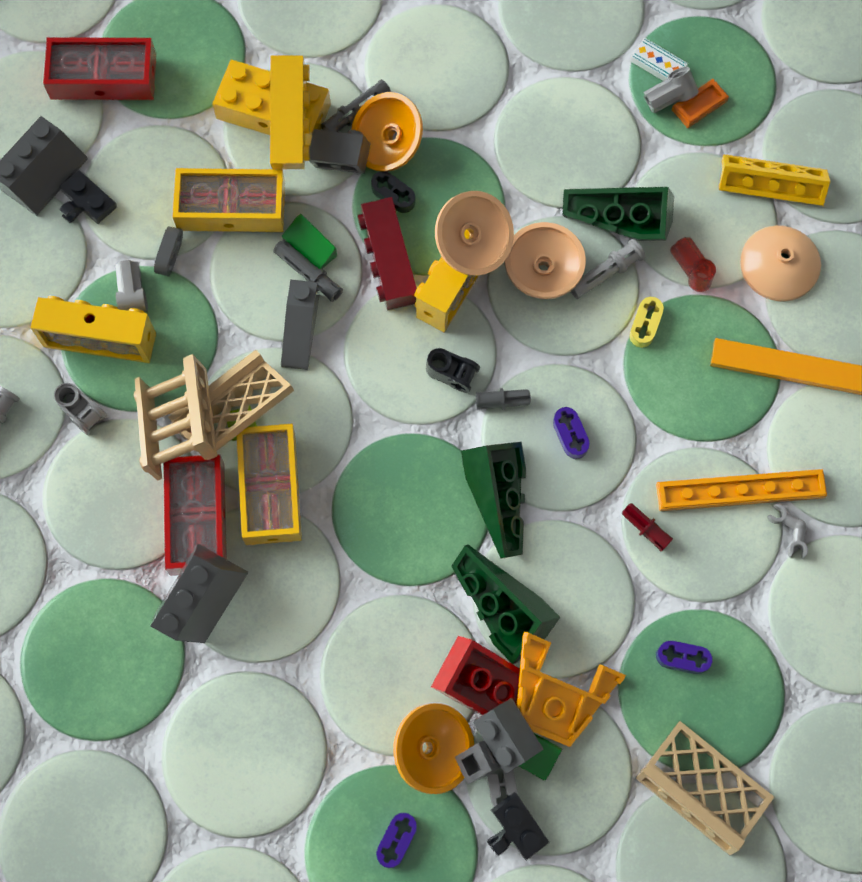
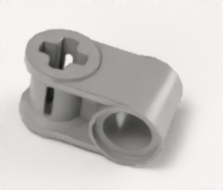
M63 383L55 389L54 399L61 410L86 435L90 433L89 429L101 418L105 419L107 417L106 413L93 400L86 397L75 385ZM75 394L72 402L63 403L66 395Z

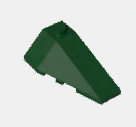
M669 187L564 189L562 215L635 240L662 241L667 239L673 222L674 195Z
M522 441L461 450L466 481L500 559L523 555L524 521L520 517V504L525 503V494L521 493V479L526 478V465Z
M470 545L463 547L451 566L466 595L471 596L479 610L476 613L480 621L484 620L490 630L491 635L489 637L493 645L512 664H516L521 660L524 632L545 639L560 619V616L540 596Z

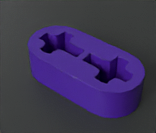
M570 407L558 409L554 415L553 426L564 452L573 459L584 457L588 452L590 442L578 414ZM562 415H565L566 418H572L570 422L571 430H568L565 423H559ZM574 435L577 443H583L581 451H577L576 448H570L573 442L571 436Z
M677 641L664 642L656 652V659L661 666L693 674L706 672L713 662L712 655L706 648ZM671 647L673 648V653L682 655V658L676 657L669 662L667 661V656L663 655V652ZM697 653H700L701 659L705 660L706 663L701 664L698 668L695 661L686 659L687 656L695 657Z
M399 813L391 820L376 851L377 860L383 867L394 868L402 861L417 829L413 816L408 813ZM406 818L410 820L409 826L412 830L410 833L404 832L399 840L395 838L399 829L395 824L397 821L402 822ZM395 841L398 843L395 849L398 858L396 861L391 859L389 863L383 861L385 856L381 853L382 849H389L392 842Z

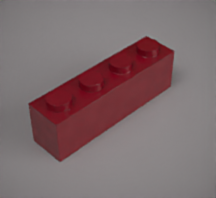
M392 197L361 204L362 214L357 215L360 230H366L368 238H364L366 253H372L374 262H370L373 278L378 277L380 286L376 287L379 302H385L387 311L415 304L416 297L414 295L417 288Z

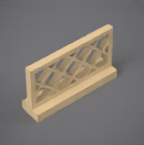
M256 350L209 385L213 424L219 423L217 429L214 430L217 450L294 391L291 384L266 363L261 354ZM282 386L277 392L269 394L272 387ZM263 389L261 395L252 396L254 390ZM250 404H258L255 409L247 411ZM189 406L175 411L168 416L170 421L174 423L186 418L189 413ZM241 406L239 412L230 413L232 407ZM236 421L232 427L225 428L227 422ZM191 428L180 432V435L185 440H190V436H192Z
M681 721L676 724L646 766L636 776L639 782L728 855H732L740 850L745 843V838L774 798L773 795ZM679 731L689 739L691 750L676 751L674 738ZM670 745L671 751H666V752H664V751L667 749V747ZM707 753L711 756L714 769L700 770L697 754ZM692 754L694 770L680 771L677 755ZM672 756L674 772L665 773L655 763L660 757ZM715 773L718 790L704 791L701 774ZM721 773H732L736 777L738 788L724 789ZM695 775L698 791L688 792L682 787L681 776ZM754 791L764 800L758 808H747L745 792ZM739 793L742 809L727 810L725 794ZM719 794L722 811H711L706 807L704 795ZM749 813H754L752 817L749 818ZM743 814L745 827L740 834L730 826L728 815Z

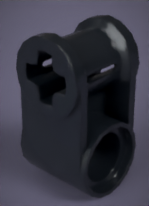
M442 348L430 351L426 363L427 374L432 379L445 383L460 392H470V383L473 376L480 370L479 364ZM434 360H441L446 366L436 368L432 365V362Z

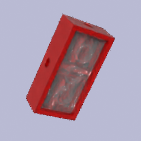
M47 37L43 85L50 100H154L156 51L152 38Z
M217 454V457L205 460L201 455L183 456L164 462L165 570L170 576H178L197 544L227 559L225 467L221 455Z

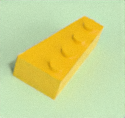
M270 55V164L272 169H305V161H310V147L305 145L306 134H310V119L306 118V108H310V92L307 91V81H310V65H305L303 56Z

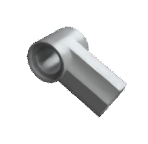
M681 67L671 72L667 80L643 93L650 110L656 113L676 101L683 102L695 97L699 90L690 68Z
M131 260L120 261L119 264L115 265L118 292H116L118 309L129 311L130 308H136L148 312L145 290L142 288L139 263Z

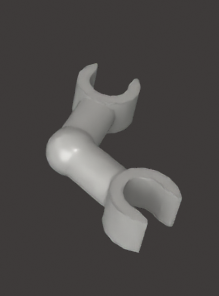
M775 504L773 508L780 511L781 517L776 518L769 515L767 517L768 520L774 524L783 523L794 529L793 543L787 550L788 556L791 557L793 555V547L797 546L802 550L803 559L808 553V547L804 543L806 523L788 514L783 505Z

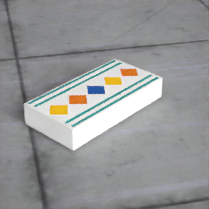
M646 38L642 40L630 57V62L662 81L667 80L668 75L674 70L687 67L688 64Z

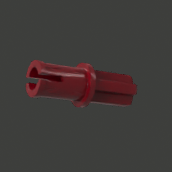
M628 504L622 511V515L640 531L639 535H643L651 541L660 552L673 540L670 535L654 522L656 519H649L634 504Z

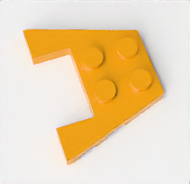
M524 632L517 707L533 732L571 747L593 719L592 715L602 703L605 704L611 697L610 693L617 684L623 682L626 675L599 664L590 689L586 692L540 672L551 642Z

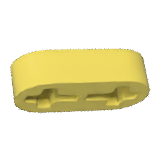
M646 297L640 303L629 335L633 345L643 348L652 343L664 310L660 299ZM651 305L655 307V312H653L651 319L645 317L647 309ZM642 325L647 326V336L644 339H640L638 333L641 331Z

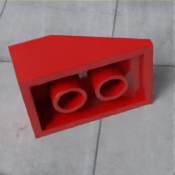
M458 636L431 688L483 716L511 698L517 706L520 668L474 640Z

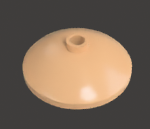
M467 191L452 197L443 206L435 225V239L442 258L450 267L466 275H483L494 271L507 259L513 245L514 228L508 210L496 197L482 191ZM466 229L470 233V237L468 239H466L464 236V232Z
M539 222L522 228L514 235L511 251L505 260V269L511 282L521 292L534 298L553 299L569 293L577 286L585 270L586 256L580 240L570 230L555 223ZM545 265L548 267V270L543 271L539 266Z
M770 226L757 231L748 239L741 253L740 266L745 281L756 293L774 301H791L807 294L816 284L821 271V259L815 244L801 231L787 226ZM781 253H786L789 258H783Z

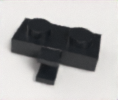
M80 170L60 186L61 192L71 200L64 203L59 209L63 213L62 217L69 223L73 222L84 211L93 221L99 224L117 208L116 202Z
M515 792L491 809L503 830L487 840V843L497 856L505 852L513 842L522 857L527 860L550 843Z

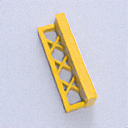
M723 154L719 190L824 206L830 185V178L826 169Z

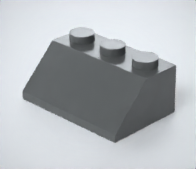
M40 116L0 160V190L37 216L61 190L60 186L75 174L88 158L61 129Z
M197 544L157 609L150 627L176 641L205 644L246 578L248 571L204 546Z

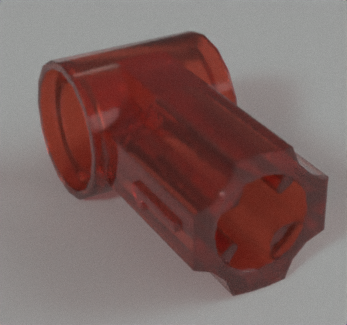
M684 237L678 240L670 248V252L687 275L689 286L697 292L707 291L716 274L715 264L703 256L691 237ZM697 273H703L707 277L701 278L697 275Z

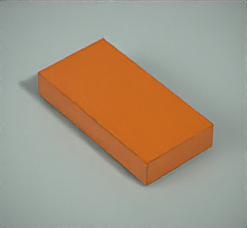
M714 79L699 87V92L695 97L673 105L672 111L687 128L728 101L729 96Z

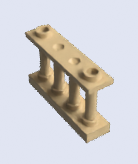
M193 354L183 358L184 370L181 375L153 387H149L140 377L135 378L136 391H134V398L137 403L141 446L139 462L144 472H148L157 481L162 479L161 464L194 450L196 452L199 451L207 460L217 457L207 369ZM186 385L187 391L184 396L155 408V397ZM189 406V413L186 418L157 430L156 419ZM191 428L192 436H190V440L161 452L159 451V441Z

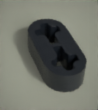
M380 171L373 175L371 189L376 197L379 199L392 197L395 210L400 213L410 212L414 208L415 193L409 186L386 171ZM378 182H388V188L385 186L378 187ZM398 196H400L401 198L408 196V202L403 201L402 203H399Z

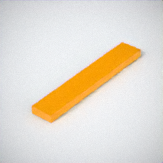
M719 338L714 340L710 364L712 367L862 395L861 365Z
M823 469L657 482L656 484L659 511L823 499L827 497Z

